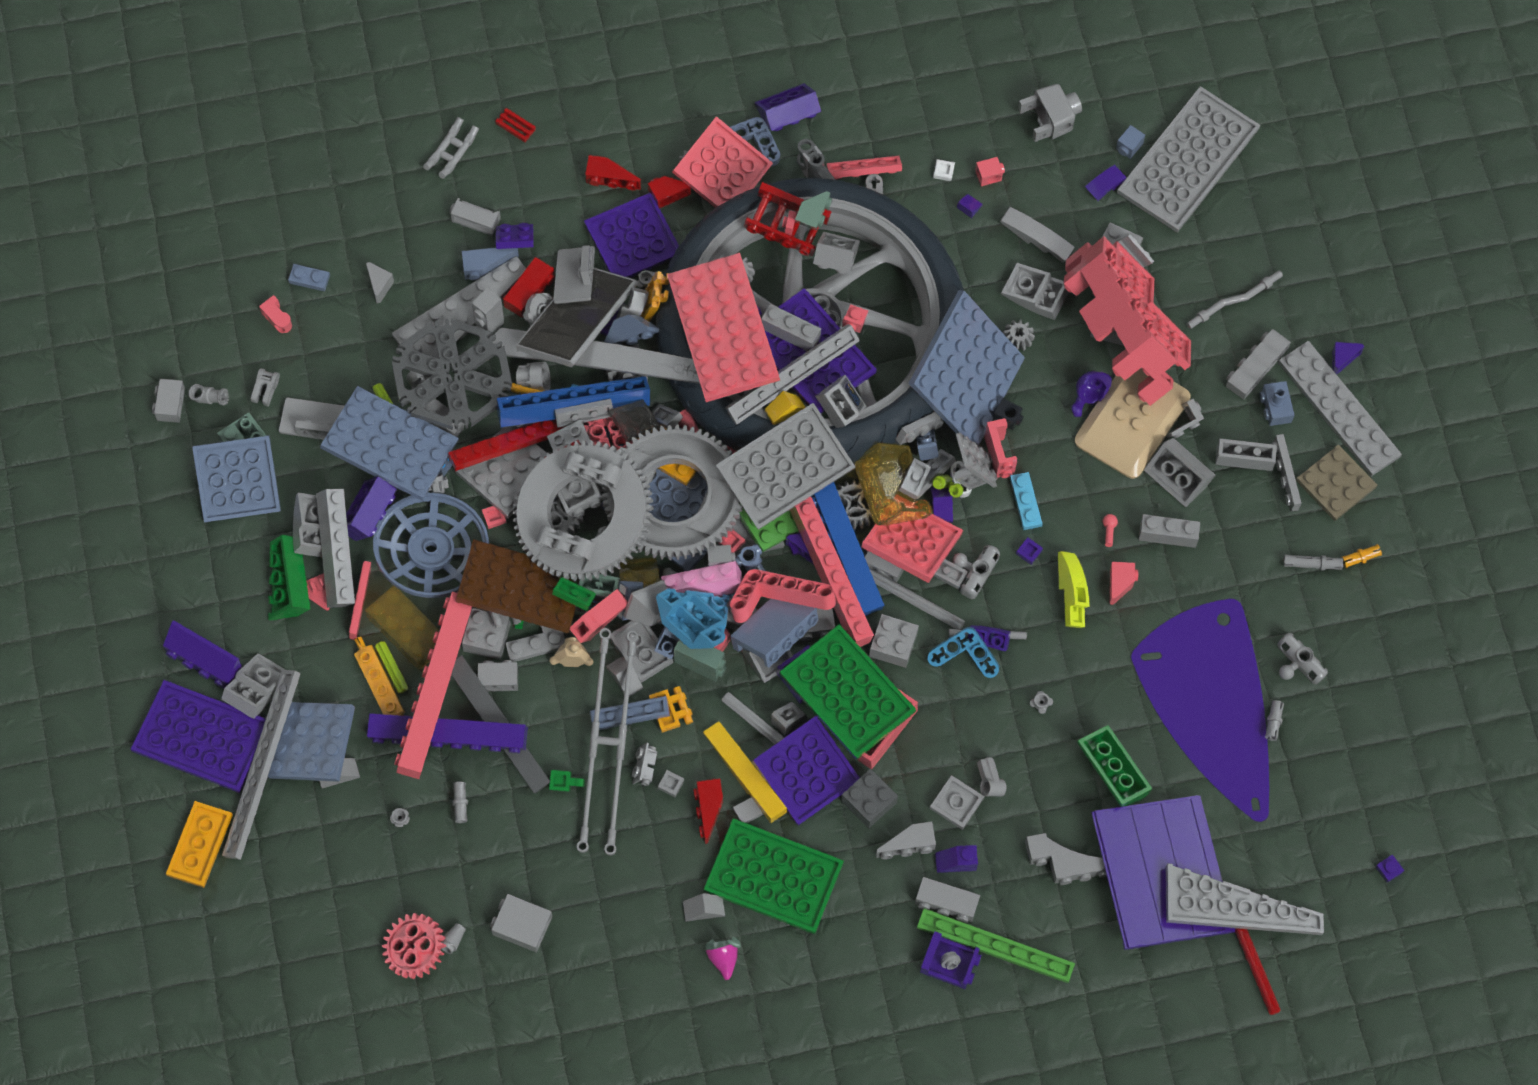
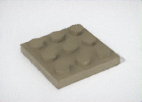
M1337 445L1296 479L1301 487L1334 521L1377 487V484L1340 445Z

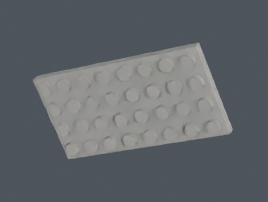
M1200 86L1118 188L1117 193L1178 233L1257 133L1261 125Z

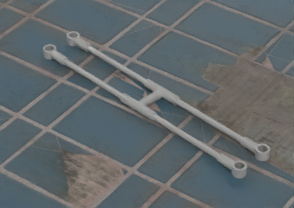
M603 628L599 633L601 638L600 667L594 722H592L590 737V760L583 826L581 827L577 849L580 853H586L589 849L587 843L589 827L587 826L598 744L617 746V767L611 825L608 830L607 844L604 848L605 853L612 856L616 853L615 824L622 760H624L626 743V719L632 661L635 656L638 633L633 630L627 633L628 662L618 738L599 736L600 703L605 656L608 651V642L611 638V631L608 628ZM608 632L609 636L603 637L602 633ZM631 634L636 635L634 640L629 639ZM582 843L586 844L587 846L584 850L579 849V846ZM613 846L614 851L608 852L607 848Z

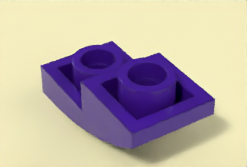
M1113 165L1094 178L1085 187L1099 201L1111 189L1114 191L1127 177L1116 165Z
M970 626L978 632L987 647L1007 651L1011 631L986 626ZM973 633L968 634L970 641H972Z

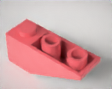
M616 589L579 618L570 627V631L580 643L590 641L626 608L628 601Z

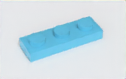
M1029 472L1011 475L1010 481L1023 530L1042 527V520Z

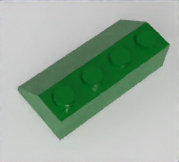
M1109 725L1077 741L1120 806L1134 805L1145 799L1152 790V787Z

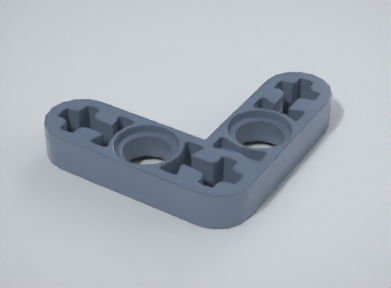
M755 117L730 127L735 132L740 129L744 130L746 134L741 136L744 140L754 139L760 153L773 163L771 166H775L780 162V151L764 119ZM755 124L761 126V128L758 129L757 127H755ZM762 138L769 139L770 143L767 145H762L760 143V140ZM769 149H771L770 152L773 156H775V159L769 157Z

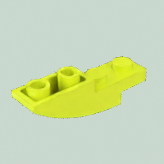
M1060 551L1058 552L1059 590H1064L1065 626L1083 628L1085 627L1084 608L1090 607L1086 578L1075 553Z

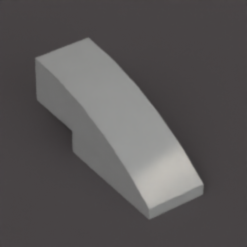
M632 287L628 305L622 304L620 306L616 319L628 314L640 316L649 296L647 290Z

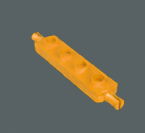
M362 637L356 638L354 641L359 650L354 655L384 715L403 716L405 711L372 645L366 646Z

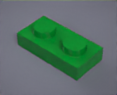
M563 577L560 578L552 593L585 611L588 610L596 596V593Z

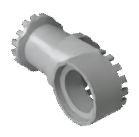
M194 384L189 390V397L198 403H219L225 406L228 403L227 401H229L228 390L224 388L215 390L212 387ZM198 389H201L202 393L200 397L196 398V391Z

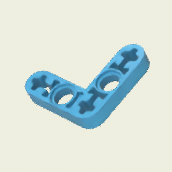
M972 627L962 629L931 649L928 654V662L932 666L938 667L964 650H967L985 677L993 678L999 672L998 662L978 632ZM965 633H973L974 635L972 636V641H970V639H966L965 641H963V644L965 646L962 647L960 640L965 638ZM948 643H957L958 650L955 652L949 651L947 648ZM941 647H943L945 653L940 656V661L932 660L933 653L936 655L940 654L943 651ZM981 647L985 650V655L977 657L974 654V650ZM987 657H990V659L987 660L989 665L995 666L993 673L991 671H986L987 665L985 662H983V664L980 663L984 661Z

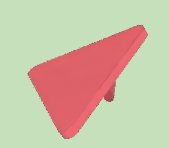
M323 573L306 581L309 599L325 610H329L330 608H327Z

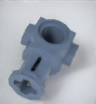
M757 544L741 549L735 557L737 565L739 567L744 566L746 571L756 568L757 570L766 571L761 564L763 561L760 557L762 551ZM745 550H749L753 553V558L751 561H747L743 558V553Z

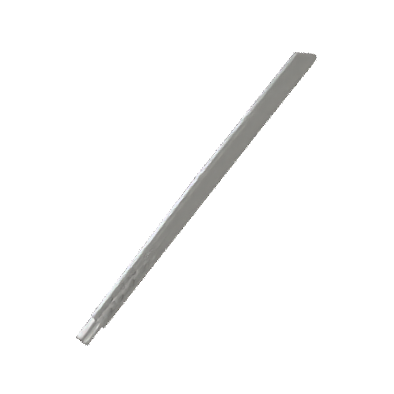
M500 328L495 333L496 340L493 343L497 344L502 341V347L505 346L506 356L550 361L517 351L516 344L527 331ZM539 333L529 346L571 358L585 340ZM593 341L574 364L583 367L700 384L693 359L618 344Z

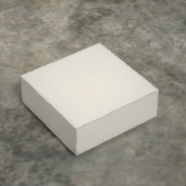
M937 159L933 178L951 181L955 162Z

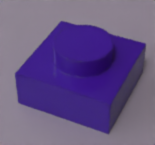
M1027 537L1016 551V555L1032 565L1043 551V548Z
M1394 855L1389 856L1376 865L1377 870L1387 883L1405 871Z

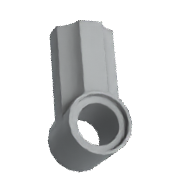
M987 757L978 761L977 765L982 778L980 784L981 794L983 796H1004L1006 793V783L1003 779L999 778L993 758Z

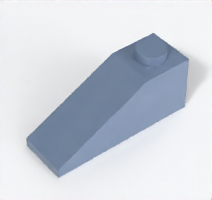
M488 248L462 251L465 279L477 280L515 256L519 257L518 248Z

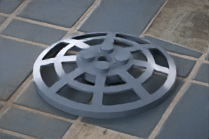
M427 493L423 501L411 495L393 504L386 510L384 518L381 521L379 520L373 538V553L381 573L395 587L414 596L439 598L451 595L452 591L456 593L459 591V587L448 591L431 593L432 585L443 584L453 579L461 583L463 577L461 573L465 569L471 549L470 538L464 528L473 521L481 534L482 542L489 544V537L480 516L468 504L458 498L440 493ZM431 502L430 513L417 514L407 519L401 511L404 507L414 503ZM438 502L454 506L463 511L466 516L458 523L453 518L438 513ZM395 515L401 524L395 530L391 542L381 540L380 535L385 524ZM429 519V527L417 530L412 525L414 522ZM437 520L444 521L452 525L453 528L448 532L437 528ZM406 529L411 535L408 544L397 543L400 534ZM458 533L461 534L464 540L465 548H454L452 538ZM432 545L436 550L428 552L425 548ZM379 547L390 549L392 560L397 568L395 571L388 574L381 562ZM396 551L408 552L410 561L402 566ZM453 556H465L457 570L449 564ZM414 567L425 570V579L416 577L408 571ZM443 568L450 574L447 577L432 580L433 571ZM404 575L414 582L424 584V592L407 588L395 581V579Z

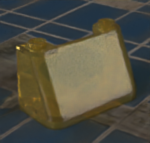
M877 443L855 462L856 473L873 521L877 525L887 526L920 520L933 514L927 500H918L916 502L915 499L899 491L906 475L905 469L911 465L913 459L909 446Z

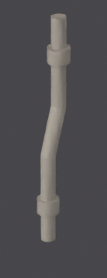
M1278 270L1271 276L1263 278L1258 285L1244 294L1221 299L1208 309L1200 311L1195 318L1186 323L1187 327L1192 329L1199 323L1207 321L1210 318L1209 316L1224 306L1249 300L1262 290H1267L1275 281L1283 277L1282 272Z

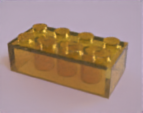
M393 585L365 610L366 615L397 649L420 670L430 662V660H427L430 648H435L436 643H433L435 632H440V630Z

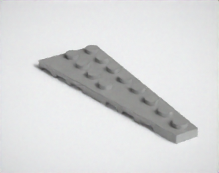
M515 256L392 332L393 338L399 345L432 321L434 328L436 320H438L439 325L444 326L445 319L447 318L449 325H452L451 319L475 326L472 302L486 288H489L502 299L503 295L513 287L526 270L525 266ZM457 330L454 333L456 343L468 332ZM432 334L426 335L412 346L417 352L439 359L435 336Z
M1173 864L1166 865V922L1313 935H1322L1324 933L1323 913L1304 907L1299 908L1287 904L1286 901H1278L1269 898L1268 895H1260L1251 892L1250 889L1225 881L1220 882L1209 878L1210 876L1204 874L1202 876L1191 872L1189 869L1175 867Z

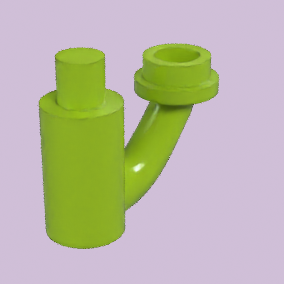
M945 474L933 479V486L936 489L948 487L950 495L955 498L963 494V487L959 483L953 482L951 476Z

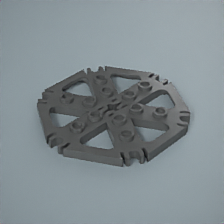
M448 318L445 319L444 326L439 325L438 320H436L434 328L432 321L396 348V354H400L401 357L393 356L392 369L398 401H401L402 407L406 404L411 405L407 408V413H411L412 417L453 430L452 423H454L456 430H458L460 422H463L465 427L468 428L470 421L471 427H473L497 409V398L508 397V394L502 391H511L512 381L505 346L502 347V341L494 344L493 341L496 340V335H492L490 331L451 319L452 325H449ZM457 330H462L477 335L480 338L479 342L458 356L454 333ZM432 334L435 336L439 359L417 352L412 346L426 335ZM493 356H497L500 361L502 375L495 378L474 370ZM450 366L453 373H455L454 381L452 380V377L449 374ZM407 369L429 378L414 389L407 390L404 387L402 370ZM465 389L492 399L481 409L473 412L468 408ZM442 393H446L449 409L448 415L441 416L424 409V406Z

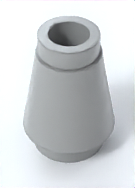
M456 923L444 935L446 939L441 941V943L445 944L446 947L441 948V950L448 954H452L453 951L457 950L466 931L462 925Z

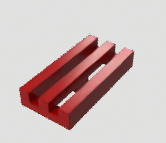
M507 108L504 110V113H501L500 118H497L495 121L498 126L523 142H526L536 130V126ZM503 120L513 125V127H515L516 129H519L520 131L524 132L526 135L524 136L517 130L513 129L512 127L504 123Z

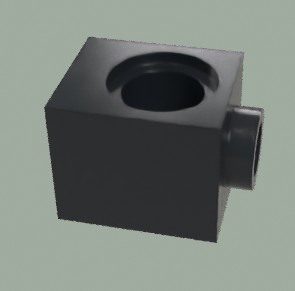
M1003 398L994 413L993 421L1005 418L1007 428L1013 431L1016 425L1020 426L1024 418L1022 415L1023 408ZM1011 413L1014 417H1007L1005 414Z

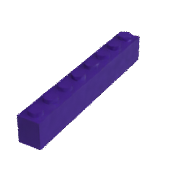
M369 713L367 737L373 740V743L384 744L385 740L392 741V744L401 745L403 736L407 737L409 730H405L408 719H413V717ZM438 718L430 744L431 747L442 748V745H450L452 749H462V746H469L470 750L481 751V747L489 748V751L501 752V749H509V753H520V750L526 751L528 727L524 724Z

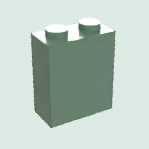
M680 639L674 648L675 663L715 682L718 677L724 675L726 670L724 652L714 647L690 649Z

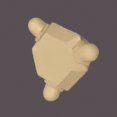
M570 637L565 639V643L559 647L549 662L552 665L560 663L564 667H579L583 664L591 666L593 659L590 658L589 653L577 638Z

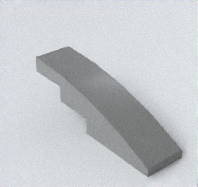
M1012 207L1008 208L1000 220L1003 225L1027 244L1033 243L1044 253H1051L1062 263L1068 259L1075 248L1043 224Z

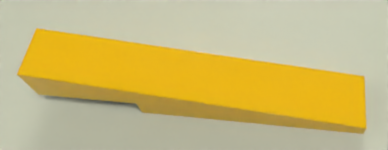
M719 721L703 731V734L770 823L787 813V807Z

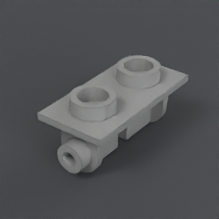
M649 743L637 749V763L632 771V777H634L632 784L642 781V785L649 786V783L652 782L654 769L647 766L655 765L657 751L656 747H648Z

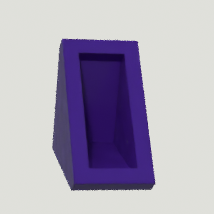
M1335 342L1332 349V370L1336 375L1362 354L1363 344Z
M930 487L933 514L952 523L953 501L949 488L936 489L935 487Z

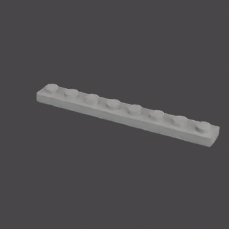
M847 324L778 371L780 381L753 388L725 408L734 424L740 423L774 400L782 391H787L859 342L860 340L853 327Z

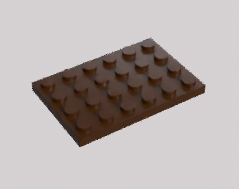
M473 539L455 602L569 633L576 607L552 594L560 578L556 574L554 576L551 575L549 571L545 572L543 567L539 568L537 563L531 561L532 557L529 558L524 553ZM570 577L569 581L579 585L580 579L578 577L576 581H573Z

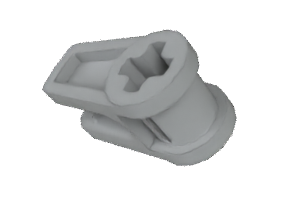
M263 368L259 369L251 395L252 403H258L260 396H262V390L266 387L262 403L264 406L269 407L279 382L280 373L267 372Z

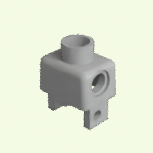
M1059 84L1035 90L1033 96L1020 100L1018 105L1020 114L1034 108L1037 112V122L1040 127L1034 129L1032 137L1034 142L1047 137L1053 140L1072 131L1075 115L1082 112V105L1078 95L1075 92L1065 95Z

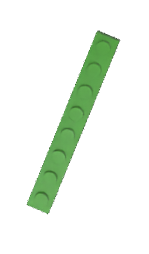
M923 909L917 926L919 930L934 934V931L939 932L943 938L973 949L978 947L980 952L1065 983H1069L1075 963L927 909Z

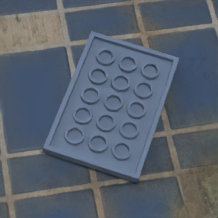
M357 386L321 443L320 448L375 477L379 476L392 486L423 501L447 461L448 452L453 451L459 438L424 420L412 417L411 413L408 414L407 411Z

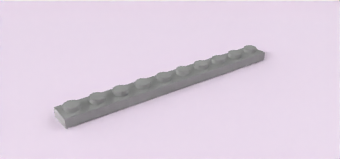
M281 671L222 854L226 858L241 860L301 674L297 671Z

